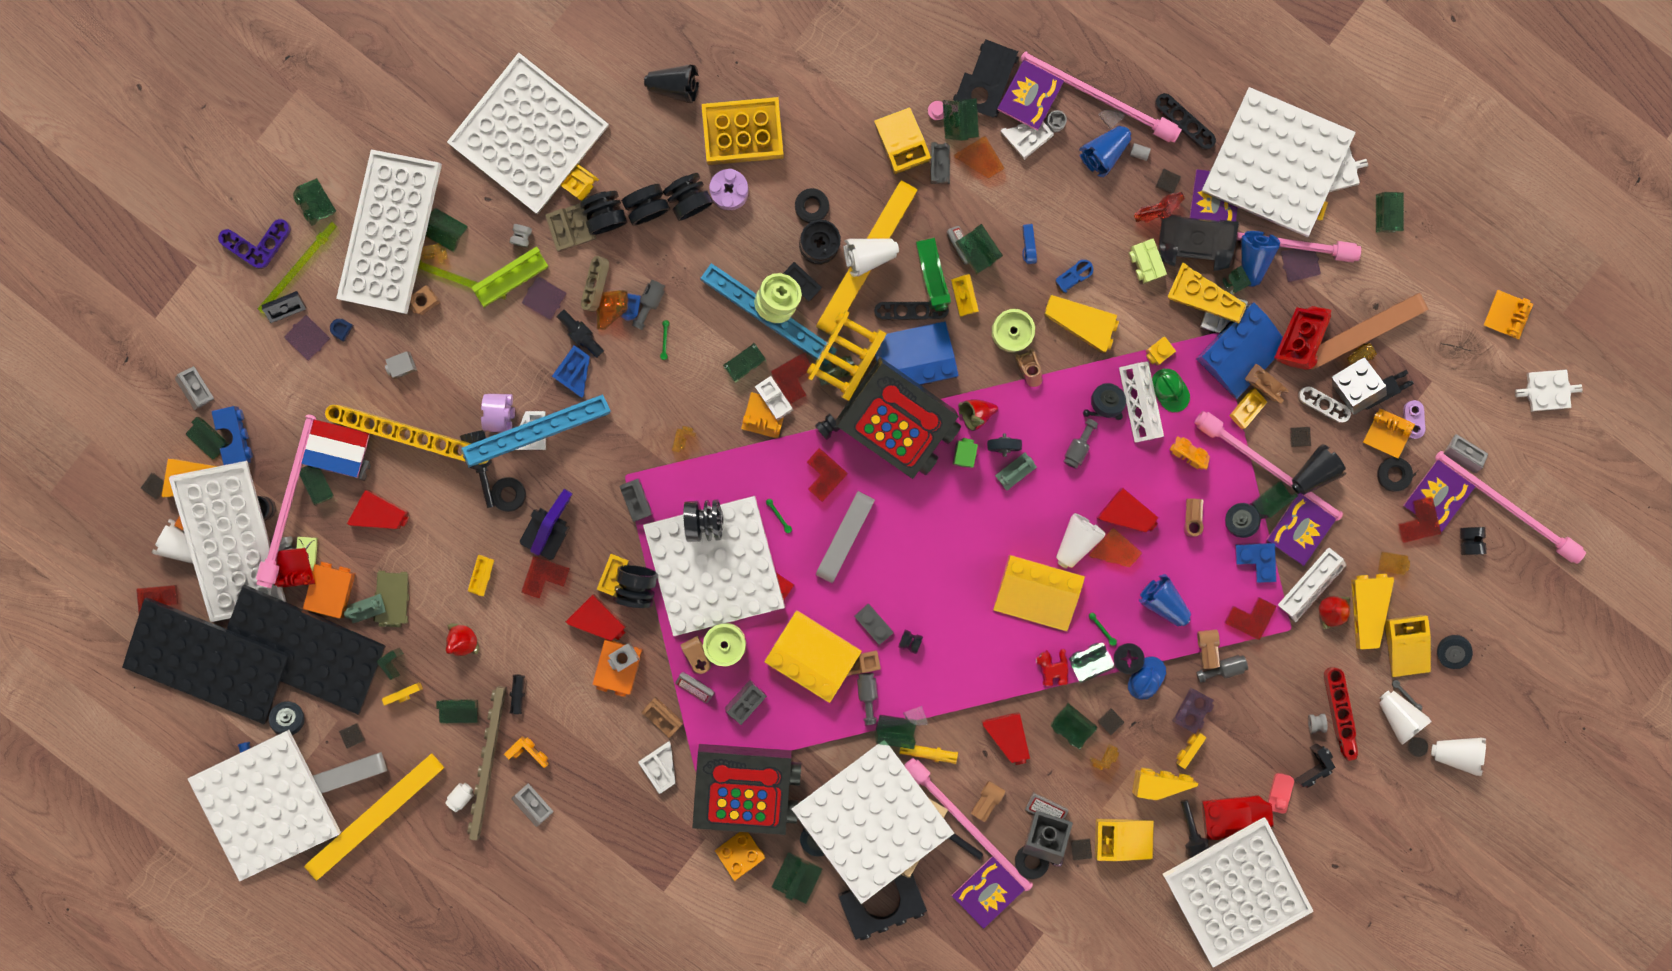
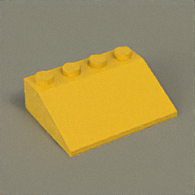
M778 97L702 104L706 161L708 165L784 159Z
M1009 555L993 610L1067 631L1085 576Z
M796 610L764 662L830 703L862 651Z

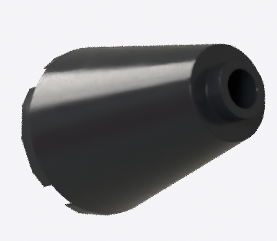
M690 64L651 71L644 78V86L650 92L686 103H693L692 101H696L699 82L695 80V76H699L696 65Z
M1320 445L1292 479L1293 484L1291 486L1297 494L1305 495L1346 475V472H1343L1346 470L1344 463L1335 452L1331 454L1328 451L1330 447L1327 445Z

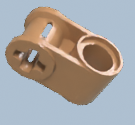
M1030 349V352L1022 355L1016 354L1017 365L1027 385L1030 387L1039 386L1043 378L1034 349Z
M698 636L680 645L696 673L703 674L709 671L711 662L706 657L703 644ZM699 660H701V662H706V665L704 666L705 670H703L702 668H697Z

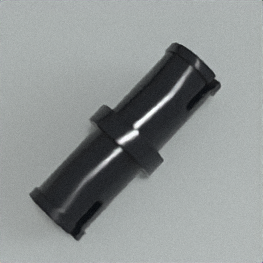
M513 675L512 691L510 692V714H522L523 697H525L523 692L525 675Z

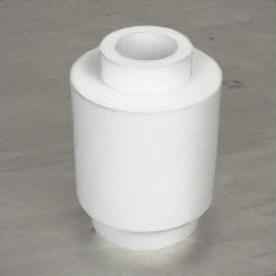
M459 783L448 795L445 802L446 805L455 812L459 809L462 810L474 796L472 787L467 783Z

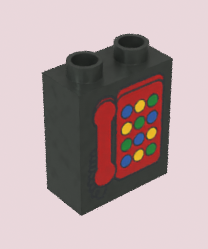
M881 357L836 418L837 427L912 479L918 472L927 475L938 460V456L933 453L941 440L949 444L961 428V425L956 422L959 416L954 408Z
M699 744L692 828L786 835V823L797 824V817L791 809L798 804V800H788L789 785L800 786L801 762H791V750Z

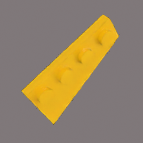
M1182 263L1168 295L1170 300L1236 323H1240L1247 307L1244 302L1224 291L1185 263Z

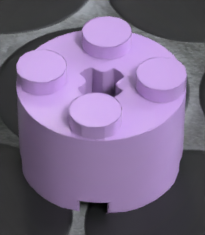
M725 169L719 171L714 175L709 185L714 203L722 209L736 210L747 201L749 194L747 181L736 170ZM727 186H728V187H732V186H733V188H732L733 193H730V192L725 193V192H726V187H727Z
M484 394L481 410H483L481 424L484 432H504L512 429L511 419L515 418V408L511 407L513 404L512 394Z

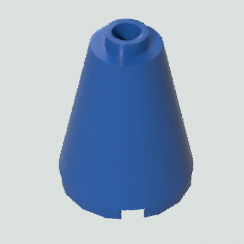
M1117 126L1084 144L1079 149V151H1082L1080 158L1090 171L1096 170L1099 172L1097 175L1099 177L1108 175L1131 141L1130 130L1125 126Z
M1247 231L1242 236V281L1245 282V285L1255 287L1264 278L1280 247V241L1274 235L1270 234L1267 237L1263 236L1264 232Z
M1166 574L1158 576L1160 580L1157 582L1152 580L1141 592L1140 596L1142 599H1139V602L1177 627L1186 626L1191 620L1190 610L1170 577Z

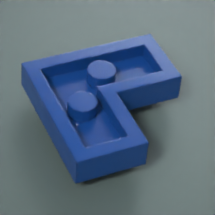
M1275 543L1235 545L1236 564H1255L1257 583L1276 582Z

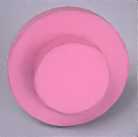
M934 101L928 107V114L933 120H942L947 114V107L941 101Z

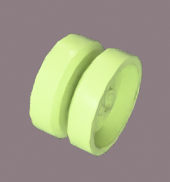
M782 273L767 276L755 296L754 305L756 311L763 319L772 323H783L789 320L801 300L800 286L793 278Z
M1009 309L1002 312L995 319L991 335L999 349L1009 353H1016L1024 350L1032 342L1035 336V325L1033 319L1026 312L1020 309ZM1011 327L1017 330V333L1012 334L1010 332Z
M723 623L715 625L704 637V653L710 662L718 666L733 665L741 659L745 652V635L734 624ZM726 641L728 647L722 648L721 642Z

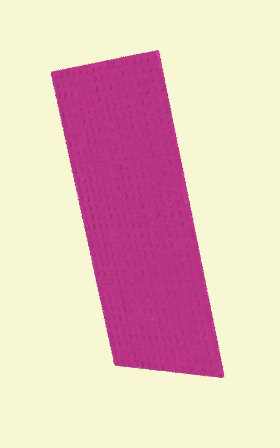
M1220 333L1171 343L1176 352L1158 366L1155 363L1152 364L1146 357L1148 353L1142 350L1042 374L1043 381L1037 387H1030L1025 379L943 398L941 399L956 410L959 416L956 422L961 425V428L949 444L941 440L933 453L938 456V460L927 475L918 472L913 479L841 429L837 432L832 431L831 437L827 440L818 429L627 474L625 476L626 483L640 479L653 513L651 516L635 521L646 568L655 571L643 527L644 524L682 515L685 501H699L701 509H704L705 500H709L712 507V501L716 499L719 500L721 505L756 496L775 571L794 584L784 600L785 608L728 622L739 627L744 633L746 639L745 652L741 659L733 665L718 666L711 662V668L703 674H698L693 670L680 645L696 636L699 637L703 644L705 635L712 627L673 636L658 578L656 586L651 588L655 592L653 598L695 771L697 770L699 744L792 751L1061 686L1058 685L1059 678H1053V686L1043 685L1042 667L1036 664V658L1046 650L1051 654V663L1060 662L1059 652L1061 649L1066 650L1065 656L1068 660L1069 669L1067 677L1068 684L1120 672L1114 664V653L1120 645L1126 643L1135 644L1140 647L1145 658L1153 656L1161 661L1201 652L1197 639L1198 631L1217 629L1220 639L1219 647L1291 630L1292 626L1289 615L1278 606L1284 598L1277 564L1276 582L1261 583L1256 582L1255 564H1236V544L1270 543L1266 540L1269 536V531L1252 461L1248 456L1221 437L1215 436L1211 438L1198 429L1194 423L1202 411L1209 412L1223 422L1222 427H1224L1226 432L1248 446L1244 429H1241L1229 416L1238 405L1237 399L1196 360ZM1149 362L1152 378L1161 369L1176 371L1189 390L1190 401L1184 410L1170 412L1161 405L1156 397L1164 437L1135 443L1127 404L1121 412L1123 415L1121 420L1091 415L1085 417L1083 415L1085 409L1095 412L1091 405V396L1098 386L1110 383L1118 386L1124 392L1119 367ZM1133 369L1126 370L1127 377L1132 381L1134 377ZM1133 388L1131 390V396L1135 400L1138 396L1137 390ZM971 399L984 400L997 405L998 412L993 414L982 427L975 431L968 429L962 414L959 415L958 404ZM1136 407L1135 415L1140 419L1142 412L1139 407ZM1089 418L1096 421L1098 426L1097 429H1093L1087 440L1090 449L1084 461L1075 469L1063 462L1065 459L1064 455L1072 440L1081 437L1087 426L1085 421ZM1143 426L1139 428L1140 438L1146 436ZM1006 433V437L1022 440V450L1007 453V457H1003V453L988 451L987 442L990 439H999V437H1003V434ZM1177 436L1180 438L1184 437L1194 447H1200L1207 451L1210 456L1207 470L1204 468L1203 470L1200 468L1196 469L1190 465V462L1186 463L1187 457L1181 460L1182 456L1178 458L1172 454V451L1169 449L1173 443L1175 444ZM963 438L972 439L974 444H978L973 468L953 465L956 443ZM1026 452L1032 458L1037 468L1006 491L995 475ZM1121 488H1124L1159 518L1156 521L1158 523L1151 532L1149 530L1141 532L1104 522L1096 517ZM859 491L875 499L837 576L833 583H830L815 574L855 495ZM767 499L773 500V505L784 521L792 527L790 533L785 532V527L770 506L766 505ZM1186 499H1203L1202 524L1204 528L1203 532L1195 537L1187 536L1183 529ZM1238 503L1250 504L1260 514L1261 523L1259 529L1255 534L1247 538L1234 536L1226 527V514L1232 506ZM1076 513L1090 520L1089 522L1092 525L1096 524L1106 534L1072 568L1069 566L1064 568L1057 563L1058 559L1056 556L1071 516ZM1195 523L1189 525L1190 532L1196 533L1198 531V526ZM1009 555L1085 576L1067 631L993 610ZM1166 574L1170 577L1190 610L1191 620L1186 626L1177 627L1139 602V599H1142L1140 596L1141 592L1152 580L1156 582L1160 580L1158 576ZM868 603L894 632L880 645L854 617ZM796 610L862 651L861 653L877 650L881 669L866 672L874 673V678H876L878 697L872 702L873 715L877 717L876 724L865 725L863 718H866L864 701H860L858 698L857 679H859V674L846 676L829 703L764 662ZM1090 613L1096 614L1097 620L1109 635L1117 640L1116 645L1112 646L1109 644V639L1097 624L1089 619ZM905 629L911 631L913 635L923 636L917 654L911 653L909 649L898 647ZM726 641L721 642L722 648L728 647ZM1129 650L1127 656L1121 658V660L1127 661L1129 667L1131 661L1137 659V657L1130 655ZM699 660L697 668H702L703 670H705L704 666L706 665V662H701V660ZM681 672H685L714 690V694L708 703L701 701L675 684ZM751 680L767 697L740 725L726 712L725 707L745 684Z

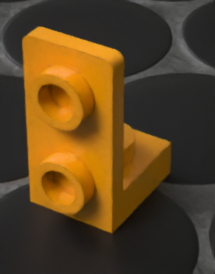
M522 736L504 753L508 759H511L513 756L516 759L524 751L522 749L524 747L543 768L549 765L547 762L548 757L542 751L538 752L534 748L535 744L528 737L525 739Z

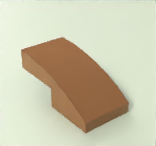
M877 650L860 653L847 676L880 670Z

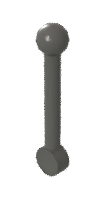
M1394 680L1392 682V686L1394 688H1398L1400 692L1418 710L1421 711L1422 705L1417 704L1412 699V697L1400 686V682L1398 680Z

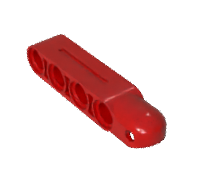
M1329 667L1324 672V681L1334 732L1338 738L1340 752L1347 761H1353L1358 757V748L1345 674L1339 668ZM1333 671L1338 673V678L1335 681H1332L1330 678ZM1337 690H1340L1342 692V696L1340 699L1336 700L1334 698V693ZM1344 709L1346 715L1344 718L1339 719L1338 711ZM1344 728H1348L1349 735L1343 738L1341 732Z

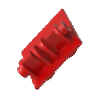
M306 548L278 551L276 565L280 567L275 584H273L274 586L291 587L315 584Z

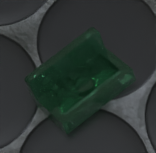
M317 178L297 186L293 192L294 201L297 205H300L304 218L310 222L311 226L316 225L319 220L336 212Z
M1104 642L1092 644L1089 649L1083 652L1077 651L1069 658L1070 665L1080 684L1115 668Z
M1069 703L1062 708L1051 723V727L1057 734L1065 737L1072 746L1078 749L1083 747L1084 743L1098 728Z

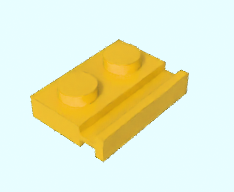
M577 164L560 186L580 201H583L594 187L592 184L595 181L598 182L599 179Z

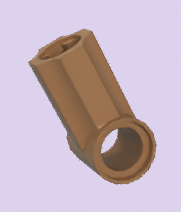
M1186 499L1183 529L1187 536L1195 537L1200 535L1204 528L1202 524L1203 499ZM1191 523H1195L1198 526L1196 533L1190 532L1189 525Z
M1218 630L1198 631L1197 639L1199 648H1201L1203 669L1220 667L1218 651L1220 639Z
M988 781L971 814L985 822L995 805H998L1003 798L1005 790Z

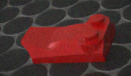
M1315 306L1306 309L1296 307L1274 358L1278 362L1290 367L1304 370L1312 369L1318 361L1316 353L1330 321L1331 309Z
M1259 795L1202 801L1205 838L1208 840L1228 838L1263 817L1268 821L1270 827L1274 826L1272 804L1263 800Z

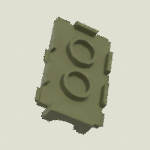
M377 572L375 595L381 594L386 610L385 613L376 615L373 618V621L379 622L380 627H402V624L408 623V616H406L407 601H409L407 572Z

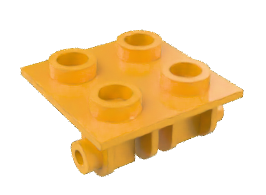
M1497 290L1484 326L1520 339L1533 304L1528 299L1523 298L1522 300Z
M751 392L741 429L779 438L784 417L777 421L761 395Z
M1379 408L1363 443L1399 459L1415 424Z
M1177 436L1175 444L1173 443L1169 449L1172 451V454L1178 458L1182 456L1181 460L1187 457L1186 463L1190 462V465L1196 469L1200 468L1203 470L1204 468L1207 470L1210 458L1207 451L1200 447L1196 448L1191 445L1192 443L1188 439Z
M749 832L737 833L714 850L734 881L765 859V854L759 849Z

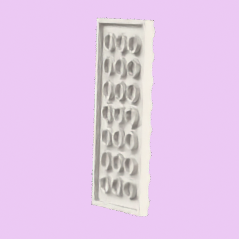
M371 150L336 299L403 314L408 313L442 167L441 163Z
M243 461L170 476L169 481L210 622L231 618L243 585L250 586L286 602L282 587L272 585V588L256 585V575L260 561L265 562L271 545L248 462Z

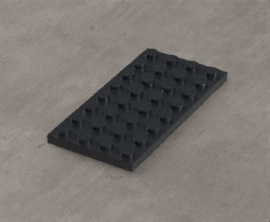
M243 585L227 626V630L290 654L281 682L357 715L361 713L386 648L384 644L247 585Z
M146 597L143 601L122 668L265 724L290 654Z

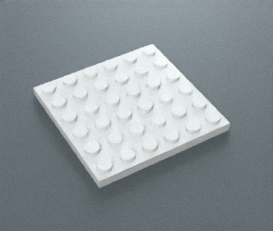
M518 53L447 143L538 215L609 124Z
M1249 87L1202 192L1309 237L1356 132Z
M756 496L720 505L724 519L721 540L716 541L712 533V540L708 541L704 532L700 542H687L683 514L643 525L655 571L658 573L657 578L673 636L785 608Z
M290 730L188 778L239 881L341 833Z
M885 739L791 809L860 904L954 834Z
M1265 817L1163 873L1212 967L1221 964L1314 912Z

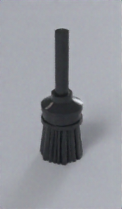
M483 430L460 436L461 441L471 444L486 439ZM491 459L485 464L469 467L476 470V474L479 473L487 508L495 507L486 473L488 471L487 467L492 463Z
M1182 800L1181 806L1190 832V841L1185 845V848L1188 851V856L1192 858L1210 848L1209 840L1201 838V835L1198 834L1188 800Z

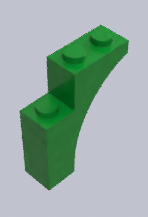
M935 238L917 241L915 244L930 309L935 308V311L946 310L951 303V298L944 279Z

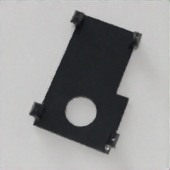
M985 39L984 44H981V52L973 74L964 73L957 95H954L952 101L959 106L992 118H997L999 114L997 108L1014 63L1017 64L1019 60L1017 56L1019 51ZM978 87H982L988 92V99L981 104L974 102L971 97L972 91Z

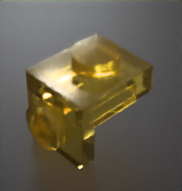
M1109 743L1102 760L1090 757L1089 760L1093 762L1092 766L1100 770L1104 768L1109 769L1112 762L1115 763L1119 756L1118 748Z

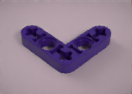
M283 219L275 220L257 247L229 229L222 230L219 233L218 240L224 247L252 266L263 269L268 266L289 235L291 227ZM284 224L283 227L285 228V231H284V232L280 231V232L278 233L277 236L281 237V238L278 240L276 237L272 236L271 234H272V232H273L274 234H277V232L279 231V229L277 228V226ZM231 234L230 238L237 243L235 245L229 241L225 243L226 239L224 236ZM268 239H274L275 247L273 249L266 248L265 243ZM240 245H248L249 250L246 254L239 252ZM255 254L259 257L263 255L262 260L264 262L256 264L257 260L251 257V255Z
M563 489L545 516L530 550L533 554L539 556L543 551L554 524L573 495L572 492Z

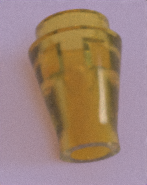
M1368 342L1367 344H1362L1347 359L1352 365L1364 357L1367 361L1373 360L1377 353L1371 343Z

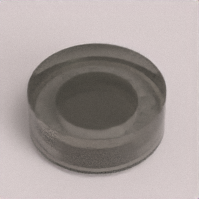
M1414 737L1409 740L1407 748L1412 755L1421 757L1427 753L1428 743L1423 738Z

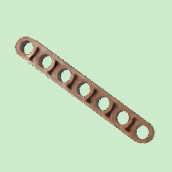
M1417 293L1321 343L1316 353L1318 358L1317 364L1311 370L1429 310L1421 293Z

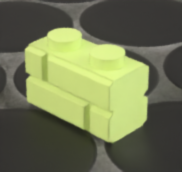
M1154 238L1130 248L1129 257L1132 263H1136L1138 269L1135 272L1138 280H1142L1143 284L1167 275Z

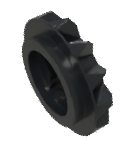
M1126 643L1117 648L1113 660L1119 671L1125 674H1134L1143 667L1145 657L1140 647L1135 644ZM1128 650L1132 657H1137V659L1131 661L1130 667L1127 661L1121 660V658L1127 656Z

